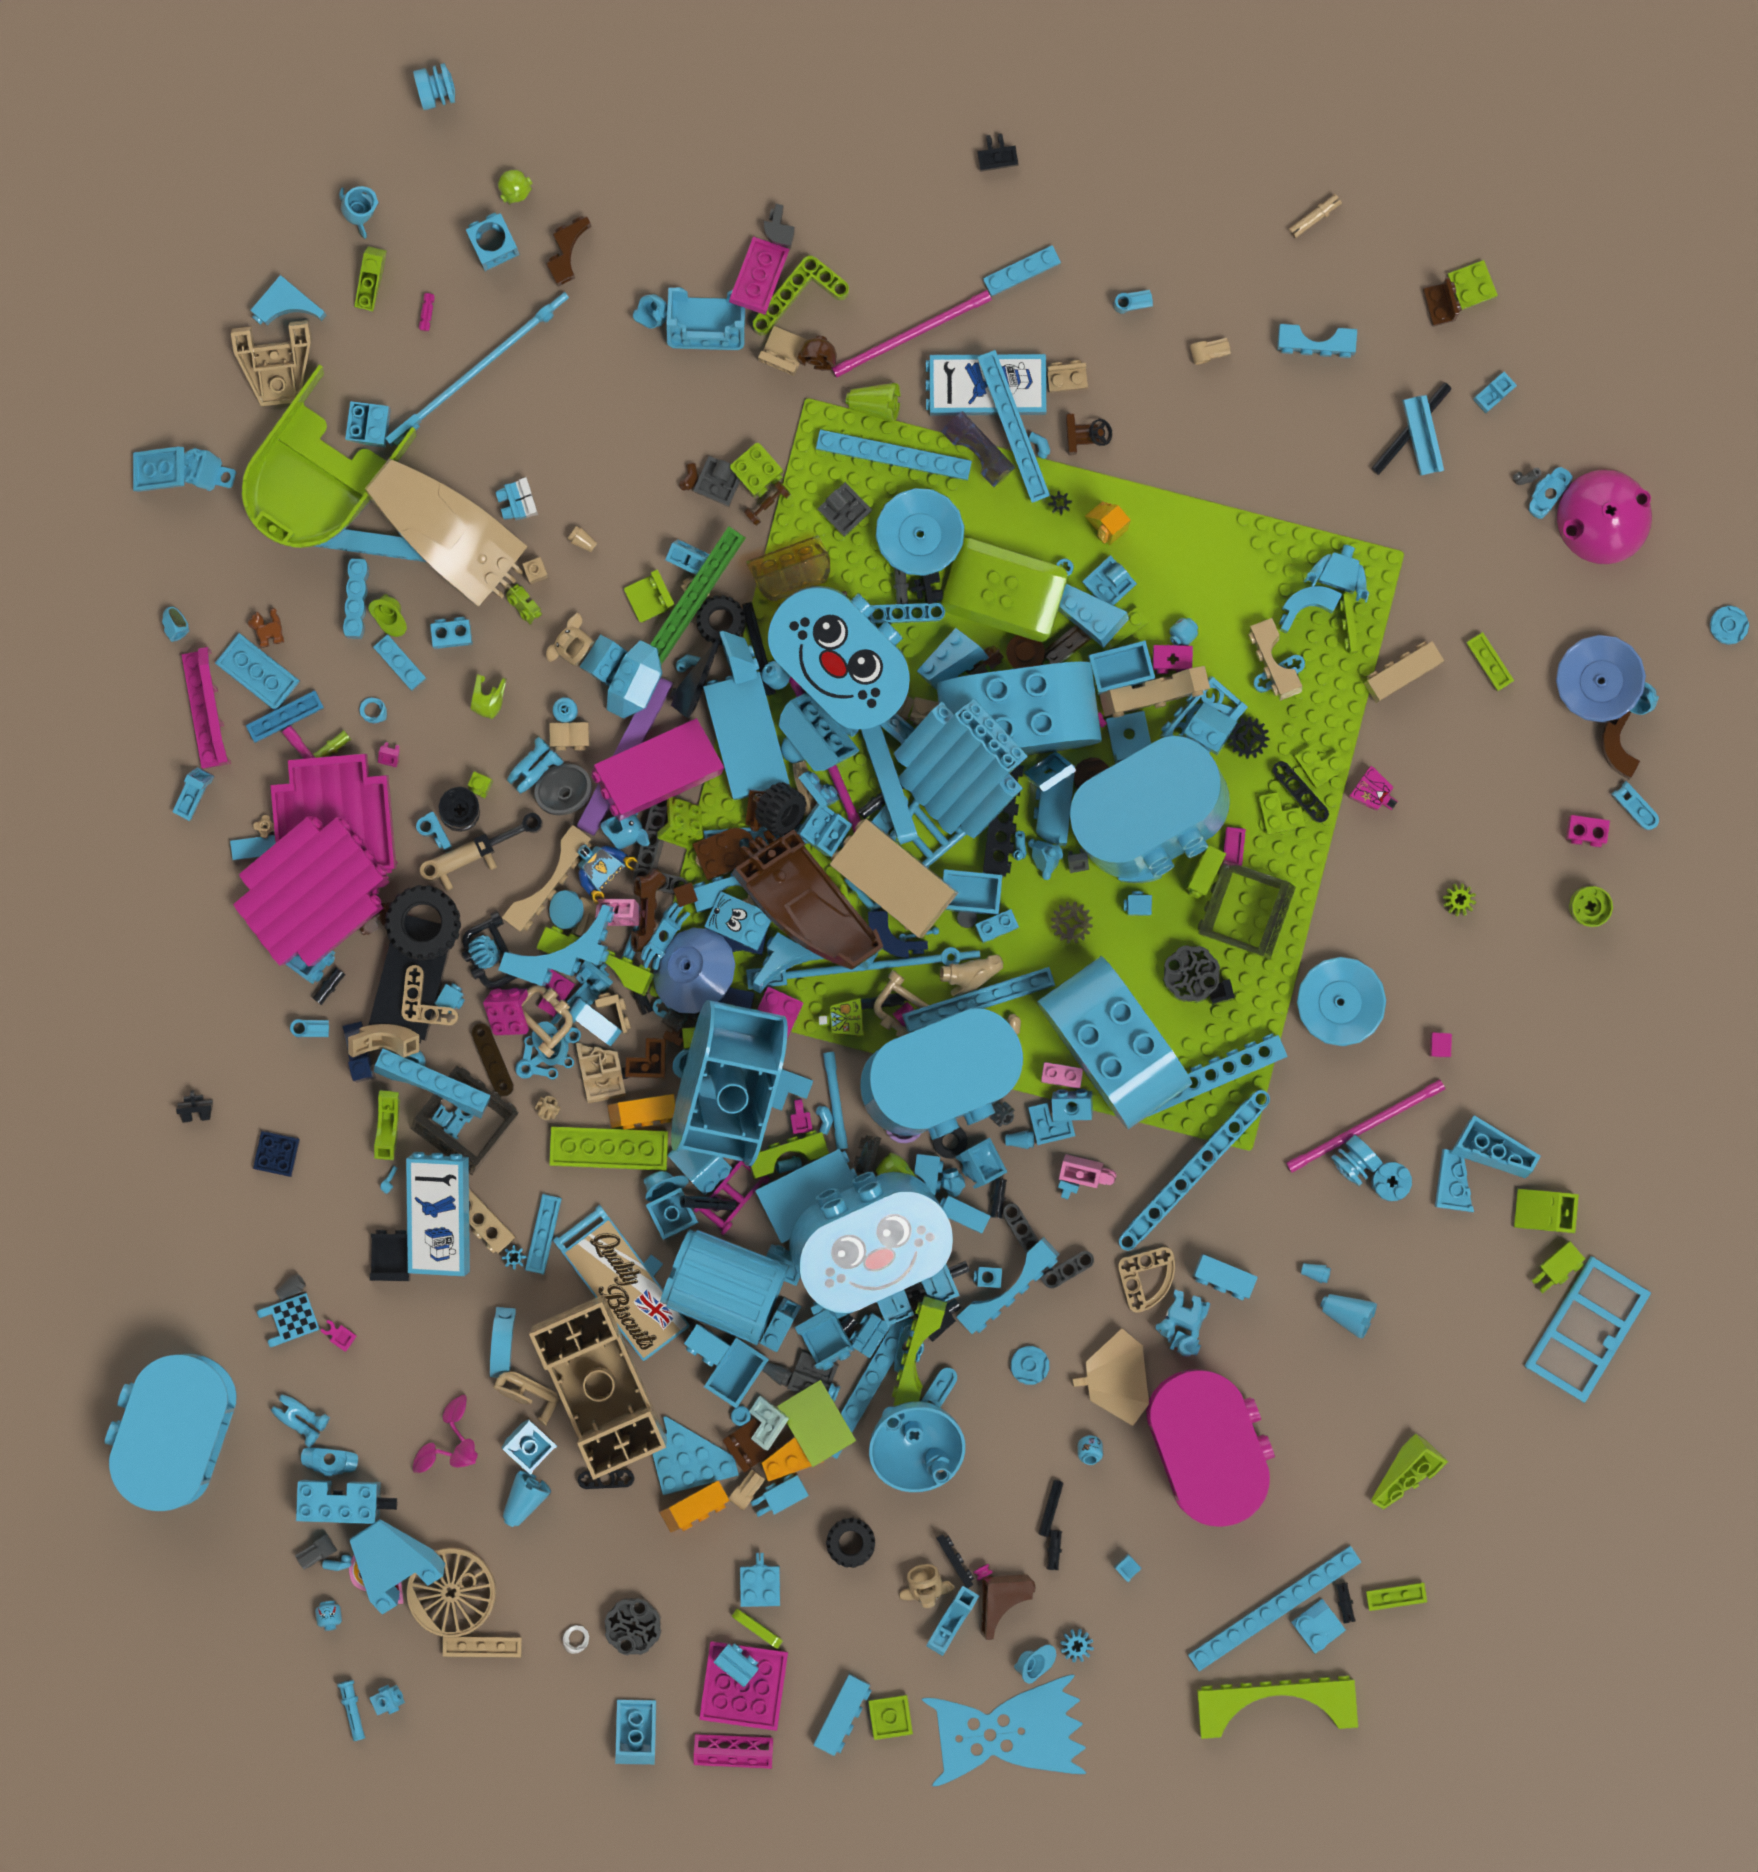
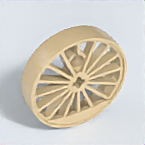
M456 1547L435 1550L438 1555H443L447 1582L443 1577L440 1579L444 1585L437 1580L433 1582L442 1589L415 1584L417 1574H412L407 1584L409 1609L415 1620L424 1629L442 1637L467 1635L478 1629L488 1619L496 1601L494 1576L484 1560L469 1550ZM448 1553L457 1554L452 1583L446 1558ZM460 1556H467L471 1561L455 1583ZM473 1562H476L482 1568V1571L476 1575L467 1572ZM485 1573L489 1584L476 1586L477 1577ZM465 1576L473 1578V1585L471 1587H466L463 1584ZM413 1586L442 1593L417 1597ZM449 1587L456 1589L455 1597L447 1595ZM490 1587L489 1599L461 1593ZM442 1596L426 1608H423L419 1601ZM462 1597L487 1601L489 1604L485 1613ZM444 1599L431 1619L426 1611ZM458 1600L482 1615L481 1619L474 1624ZM446 1602H448L441 1630L433 1621ZM455 1602L471 1625L470 1627L460 1630ZM451 1603L457 1631H445Z

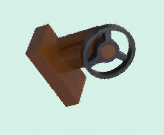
M1066 414L1069 455L1077 454V445L1096 444L1097 446H1105L1110 443L1112 428L1106 420L1097 419L1090 425H1075L1074 414ZM1098 421L1102 422L1099 427L1098 424H1095ZM1105 425H1106V427H1107V429H1108V433H1109L1107 441H1106V439H1105V437H1104V436H1105V430H1104V426H1105Z

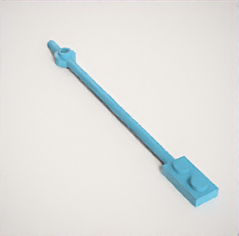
M563 292L553 302L540 309L530 321L442 394L385 438L391 447L394 445L398 446L412 427L417 431L420 428L419 424L422 419L539 322L544 321L546 323L554 316L552 314L554 310L564 303L569 296Z
M949 947L940 955L876 961L871 964L869 969L858 965L852 970L843 966L794 971L785 970L770 981L766 987L787 985V979L939 962L949 966L950 964H959L960 960L980 958V950L959 952L956 948ZM949 954L954 955L955 959L953 961L947 959ZM762 968L746 970L748 989H754L752 979L756 972H760Z

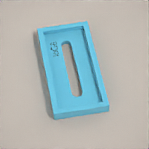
M1055 751L1025 771L1024 774L1030 782L1042 792H1045L1076 770L1069 761ZM1051 769L1056 774L1050 777L1045 771Z

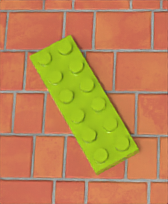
M551 1127L550 1166L667 1170L668 1131Z

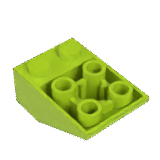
M1517 1189L1514 1228L1575 1233L1579 1194Z

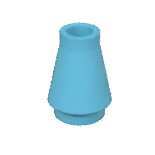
M1026 1130L1006 1134V1146L1024 1149L1033 1148L1034 1132Z
M1304 1263L1301 1274L1322 1284L1323 1282H1328L1331 1268L1327 1267V1265Z

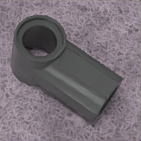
M328 1534L312 1543L313 1545L296 1555L297 1561L304 1570L337 1551Z

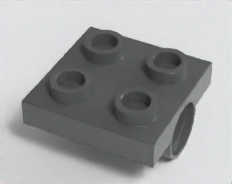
M708 456L693 492L729 507L739 486L740 479L730 469V463Z
M846 482L839 489H836L817 509L843 537L847 536L872 512V509Z

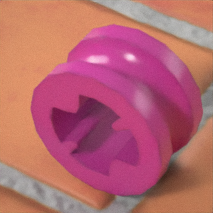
M989 1564L973 1571L974 1574H977V1580L993 1573L992 1570L988 1569Z

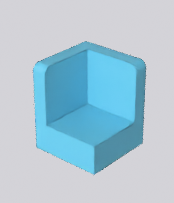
M1129 1554L1114 1566L1127 1582L1142 1569Z

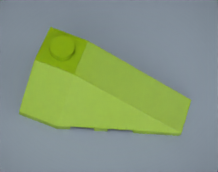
M1415 1433L1400 1449L1373 1495L1371 1502L1384 1510L1402 1498L1405 1491L1411 1487L1413 1489L1419 1486L1418 1483L1426 1477L1430 1479L1435 1476L1448 1463L1447 1459L1427 1440Z

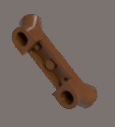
M652 869L646 876H637L634 881V894L640 897L639 930L631 931V947L634 952H642L643 947L650 941L656 927V920L654 918L657 908L656 891L666 882V877L657 869Z

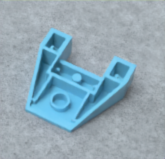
M381 1519L350 1538V1544L369 1601L382 1615L398 1605L400 1591L395 1585L412 1574L416 1573L427 1586L443 1577L445 1562L433 1549Z

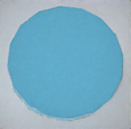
M1726 606L1717 610L1711 617L1709 624L1710 632L1714 639L1726 645L1736 644L1743 640L1749 629V621L1746 614L1734 606Z
M564 890L559 891L553 896L549 912L552 922L558 928L572 929L582 920L584 912L583 902L579 899L576 892Z
M1025 1346L1018 1349L1013 1355L1011 1371L1019 1382L1026 1385H1035L1047 1376L1049 1360L1040 1348Z

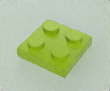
M1484 260L1447 274L1450 281L1455 284L1456 293L1454 294L1460 302L1461 310L1498 296Z
M907 1695L868 1700L874 1740L913 1734Z

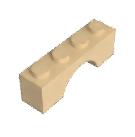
M1270 618L1250 626L1249 640L1252 645L1255 644L1257 647V658L1260 662L1263 661L1265 668L1263 670L1266 678H1270L1272 681L1271 689L1275 696L1278 695L1281 701L1301 693L1302 684L1295 669H1286L1279 666L1272 657L1271 651L1279 641V633L1273 619Z

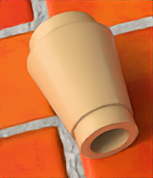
M575 526L567 538L571 541V544L589 552H592L597 544L582 528Z

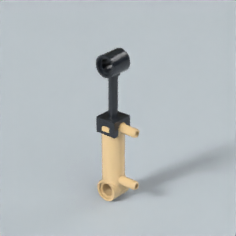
M529 813L525 815L521 825L491 839L485 833L471 842L430 861H425L420 867V874L427 881H435L440 877L445 890H451L453 886L448 878V873L480 858H485L490 870L496 869L497 865L491 855L495 853L492 846L524 831L526 833H538L543 827L542 819L536 813ZM531 818L538 820V825L535 828H529L527 825ZM428 866L435 867L434 875H426L425 870Z

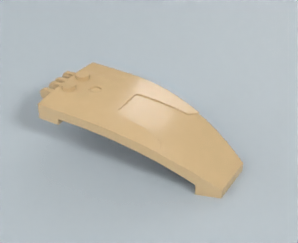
M388 459L365 487L374 505L380 509L407 543L435 571L478 607L492 591L501 599L504 597L503 593L495 587L500 582L506 589L511 588L502 579L504 576L512 583L516 582L515 578L507 573L511 567L518 574L524 572L514 563L527 546L479 506L435 479L397 461Z

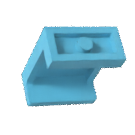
M826 1309L795 1327L798 1335H802L816 1362V1369L828 1370L834 1366L833 1363L839 1359L843 1361L851 1356L850 1353L854 1351L833 1311Z

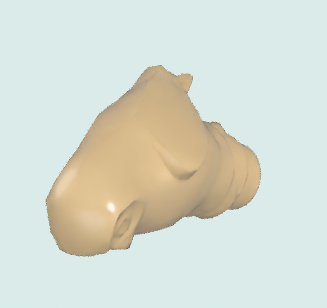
M996 954L988 956L986 959H975L962 964L941 966L940 980L951 985H957L951 991L953 997L967 994L1003 969V960L1001 956Z

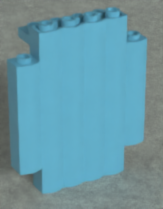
M975 699L955 714L941 702L894 752L898 762L907 767L898 777L901 785L912 793L914 799L923 805L928 814L938 820L941 828L949 834L962 827L964 832L974 839L1023 789L1010 773L1028 756Z

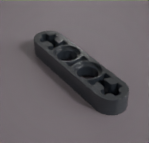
M1277 762L1273 766L1272 774L1313 821L1316 823L1326 821L1329 816L1327 807L1286 762ZM1277 766H1284L1286 768L1284 771L1288 776L1291 773L1293 776L1284 783L1283 779L1286 777L1283 774L1278 775L1276 773L1278 771ZM1297 780L1300 785L1299 789L1291 790L1288 785L1289 782ZM1304 794H1309L1312 797L1310 805L1302 803L1301 798ZM1315 802L1319 804L1316 808L1319 811L1324 810L1325 812L1323 819L1315 817L1317 813L1314 809L1311 812L1308 810Z

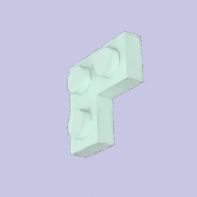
M759 1396L749 1412L762 1423L751 1439L763 1449L769 1450L789 1420V1417L767 1399Z

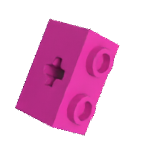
M1153 646V670H1156L1157 674H1168V671H1176L1178 673L1192 668L1193 646ZM1171 655L1174 656V659H1178L1174 665L1171 664V661H1167Z

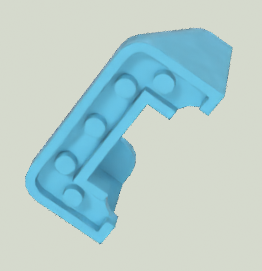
M669 288L667 344L676 349L740 350L744 347L746 308L729 302L733 290L727 293V299L688 298V292L683 288Z

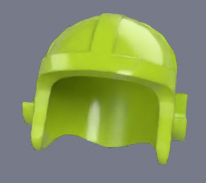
M519 170L504 172L498 182V188L502 194L501 199L504 203L508 202L509 205L523 201L532 190V181L529 177L526 178Z

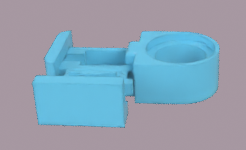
M440 1105L431 1119L442 1127L446 1126L447 1129L444 1128V1131L453 1138L458 1139V1133L466 1122L469 1123L473 1115L465 1116L462 1114L461 1109L457 1108L454 1112L455 1116L452 1111L449 1113L444 1110L446 1107Z

